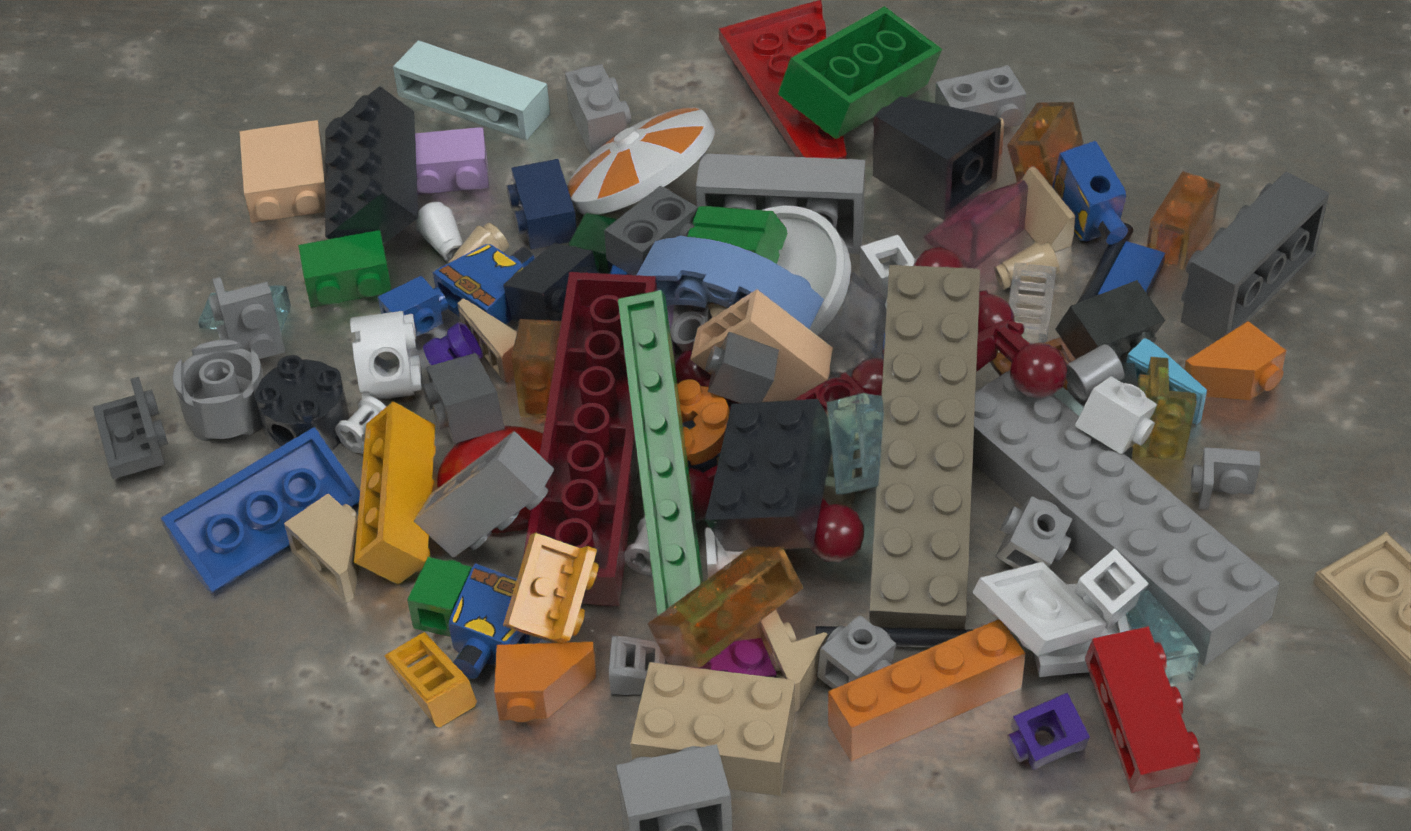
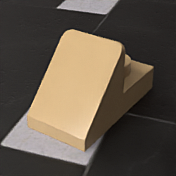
M775 606L757 611V638H762L776 671V678L795 680V712L800 711L818 679L817 671L820 649L825 644L828 634L821 633L796 641L791 624L789 622L782 623Z

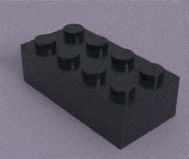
M381 86L368 96L360 97L353 108L342 117L334 118L325 129V237L328 239L380 230L384 245L418 219L414 111Z

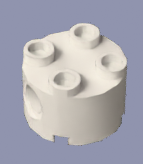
M403 311L350 318L351 332H355L356 336L352 346L362 399L366 396L374 397L377 400L415 395V391L423 390L419 355L411 356L410 349L416 348L413 314L404 315ZM386 351L394 353L397 357L392 360H384L378 354Z

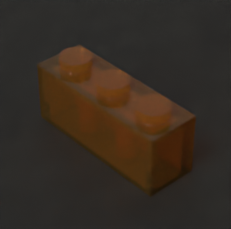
M749 547L647 623L669 665L700 668L802 590L803 586L783 547Z

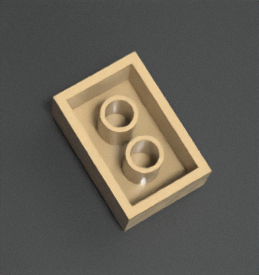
M649 662L630 743L632 760L639 757L653 758L677 753L691 746L705 747L717 744L730 790L781 796L795 718V680Z

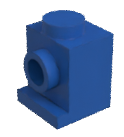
M422 276L378 296L381 314L403 311L404 315L413 314L416 337L442 325L441 313L448 310V304L442 291L438 287L433 289Z

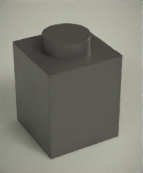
M728 332L721 348L713 346L705 367V371L711 373L708 392L738 403L762 402L775 378L779 349Z

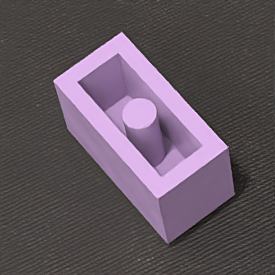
M483 127L415 133L417 195L489 188L488 160Z

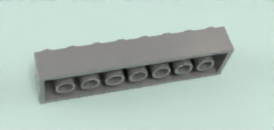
M1010 370L975 391L973 464L1021 506L1033 496L1038 500H1046L1055 504L1061 513L1072 518L1065 534L1071 538L1068 547L1090 567L1096 565L1113 549H1116L1149 583L1148 587L1140 593L1136 607L1203 666L1272 618L1280 583L1124 453L1116 452L1077 428L1075 424L1079 416L1053 395L1035 399L1020 393L1010 378Z

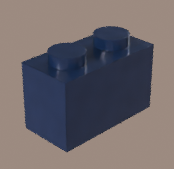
M559 159L512 167L513 184L507 185V193L511 209H519V211H514L518 234H526L530 250L548 247L553 243H569L577 230L576 217Z

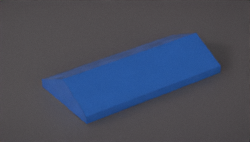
M313 427L161 517L160 521L184 564L210 594H213L290 547L284 525L286 521L326 494H330L342 506L348 504L353 508L359 504L360 490L319 432Z

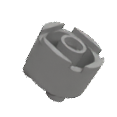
M215 340L193 348V355L184 363L182 359L179 360L173 371V383L185 422L194 432L197 439L208 441L211 439L232 438L242 434L251 435L262 428L255 401V392L264 375L259 357L252 349L249 352L242 348L241 343L233 340Z

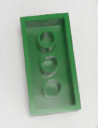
M884 6L791 57L778 95L821 127L824 132L838 139L873 118L881 108L887 107L899 97H908L928 85L943 49Z

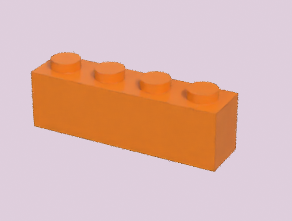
M1000 619L828 691V726L850 761H854L1022 688L1026 653L1006 625Z

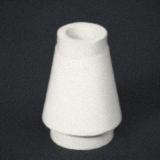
M431 202L418 211L416 230L448 262L463 244L452 210L441 202Z

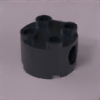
M297 355L285 356L278 361L276 368H273L261 379L255 392V401L263 431L273 450L280 448L313 427L316 428L331 451L341 443L336 435L335 427L341 420L347 421L350 416L341 373L338 369L321 361L302 360Z

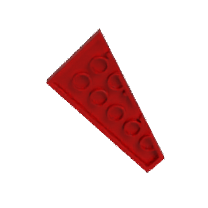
M822 0L719 28V41L795 156L846 159L843 136L835 139L778 95L791 57L826 39Z

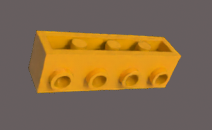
M393 401L366 423L354 563L399 585L415 572L421 571L430 555L428 548L429 535L414 522V519L431 495L434 486L432 474L436 446L434 445L435 424Z

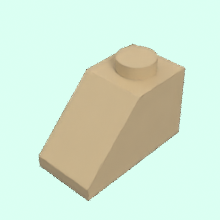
M326 494L286 521L284 525L292 553L342 600L348 603L354 599L359 565L354 563L358 515L348 504L342 506L330 494Z

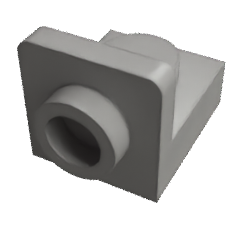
M1204 447L1201 465H1193L1191 473V492L1199 493V509L1208 510L1212 491L1230 494H1254L1260 469V452Z

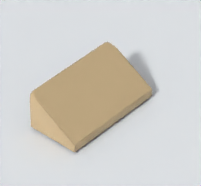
M1035 166L1029 168L1009 198L1007 204L1009 210L1034 242H1038L1040 245L1048 242L1054 252L1071 247L1075 215Z

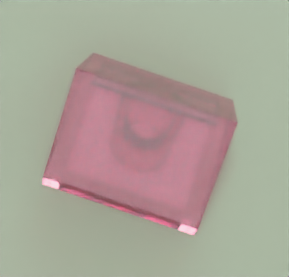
M1025 180L977 195L926 234L924 239L927 244L934 248L941 247L958 254L964 267L975 269L1024 230L1028 196L1027 183Z

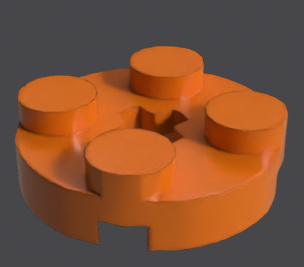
M684 380L678 383L677 386L682 423L694 421L695 424L691 429L683 427L687 460L690 461L692 466L702 464L721 452L730 410L724 397L708 392V387L700 386L695 380Z

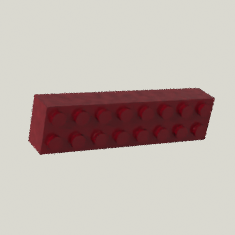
M569 272L540 456L554 468V471L545 484V487L548 489L547 495L530 511L524 554L530 535L534 533L578 548L589 546L597 549L594 562L598 564L597 576L592 587L589 590H585L581 604L619 606L625 566L624 553L628 544L638 457L618 299L657 291L656 276Z

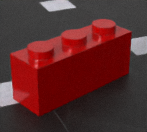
M1149 626L1092 638L1085 656V662L1131 793L1188 781L1200 760V748L1195 734L1192 731L1187 732L1181 715H1183L1184 710L1182 697L1176 686H1170L1165 672L1167 669L1166 654L1161 643L1154 642Z

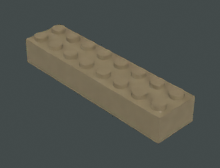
M889 265L869 623L873 626L965 629L980 269Z

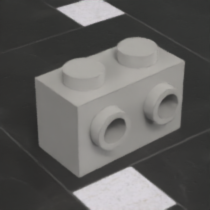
M602 64L587 66L565 73L568 107L590 155L611 138L625 130L627 124H631L628 104L626 101L620 102L617 82L614 77H608Z
M1007 65L937 81L935 103L1002 118L1004 128L1024 124L1026 92L1010 66Z

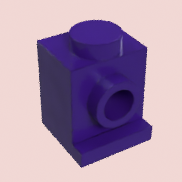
M1068 693L1013 716L1011 722L1013 732L1007 735L1008 743L1017 761L1022 762L1027 759L1032 770L1075 751L1084 750L1090 738ZM1039 731H1046L1051 734L1053 742L1046 746L1040 745L1035 739V734Z

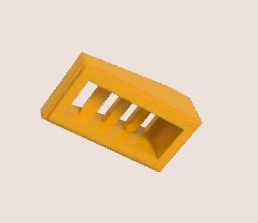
M425 632L384 656L388 665L436 727L444 726L475 707L477 700L469 679ZM425 655H428V657L424 658L423 660L419 661L418 663L412 665V666L409 667V668L407 667L408 665H410L411 663L415 662L416 660L422 658V657L425 656Z

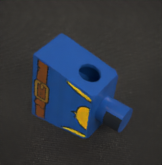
M1093 141L1059 153L1052 188L1075 215L1074 234L1080 241L1084 242L1101 236L1108 244L1121 241L1128 233V228L1121 220L1126 191L1097 142Z
M485 244L436 269L433 272L435 288L438 287L442 291L448 304V310L458 317L460 315L457 303L465 299L507 325L512 320L503 284L533 261L535 257L525 247H521L508 256L492 244Z
M476 563L470 571L449 620L452 645L459 653L453 663L466 677L471 679L477 678L486 664L496 667L497 645L535 644L542 640L503 626L517 579Z

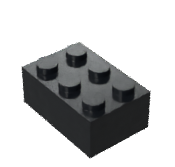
M818 399L731 405L705 521L725 551L813 548L836 433Z

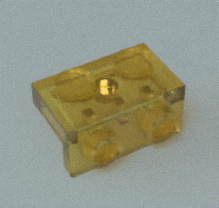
M1150 357L1147 375L1139 374L1138 386L1148 399L1157 404L1150 420L1155 422V425L1147 440L1141 446L1139 445V457L1182 460L1185 458L1195 412L1196 394L1169 391L1168 358Z

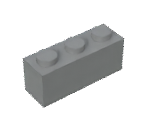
M514 431L431 493L414 519V522L453 558L468 547L475 550L486 541L494 528L497 527L500 530H504L514 521L522 508L526 507L528 510H531L544 499L548 493L545 484L554 468Z

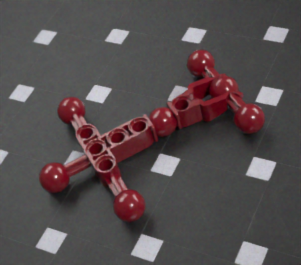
M941 247L923 251L913 264V266L965 268L958 254ZM987 290L979 291L976 372L994 360L999 351L1011 362L1010 378L1017 391L1035 399L1053 396L1064 385L1067 374V363L1060 351L1046 343H1028L1022 337L1024 325L1015 322V314L1009 303L997 295L989 294ZM692 350L684 351L674 362L677 384L684 380H695L700 386L709 387L711 375L690 360ZM876 357L864 360L852 371L851 377L844 372L840 374L839 378L824 381L793 400L818 399L827 414L828 411L850 397L856 396L872 413H881L884 359ZM724 398L728 404L729 410H731L732 404H741L736 401ZM718 464L705 472L699 469L688 468L696 523L706 518ZM822 498L813 548H810L813 554L823 561L839 563L850 560L860 551L864 540L865 526L857 512L846 505H829Z

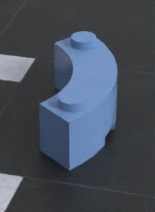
M677 236L676 238L655 241L637 275L656 276L657 291L662 290L666 296L667 306L691 305L705 308L709 301L729 308L758 289L808 329H810L824 301L802 276L794 275L785 268L756 253L710 239Z

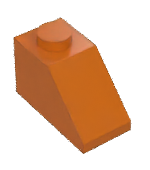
M1247 321L1187 359L1184 370L1207 389L1206 397L1250 400L1264 390L1270 391L1279 384L1284 374L1282 369L1287 350Z
M593 641L497 645L494 694L499 721L527 722L532 719H548L584 689L597 675Z

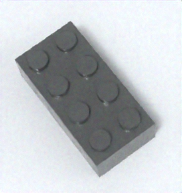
M1288 172L1281 175L1273 184H1266L1258 198L1250 206L1244 205L1238 212L1235 220L1227 228H1220L1214 235L1211 243L1203 251L1197 250L1189 259L1186 266V273L1189 274L1187 287L1181 296V303L1184 304L1181 323L1217 341L1249 321L1316 255L1329 193Z

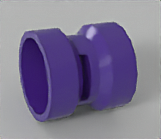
M458 322L450 327L447 335L443 338H433L423 345L425 356L430 365L476 353L479 359L483 358L482 349L477 339L462 322Z

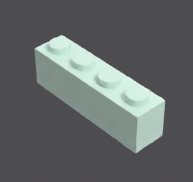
M419 40L393 66L398 96L526 141L550 114L547 83Z

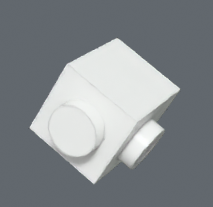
M1110 376L1093 388L1075 426L1116 452L1123 454L1135 443L1141 446L1147 440L1155 425V422L1150 420L1157 404L1148 399L1140 388L1132 384L1122 383Z

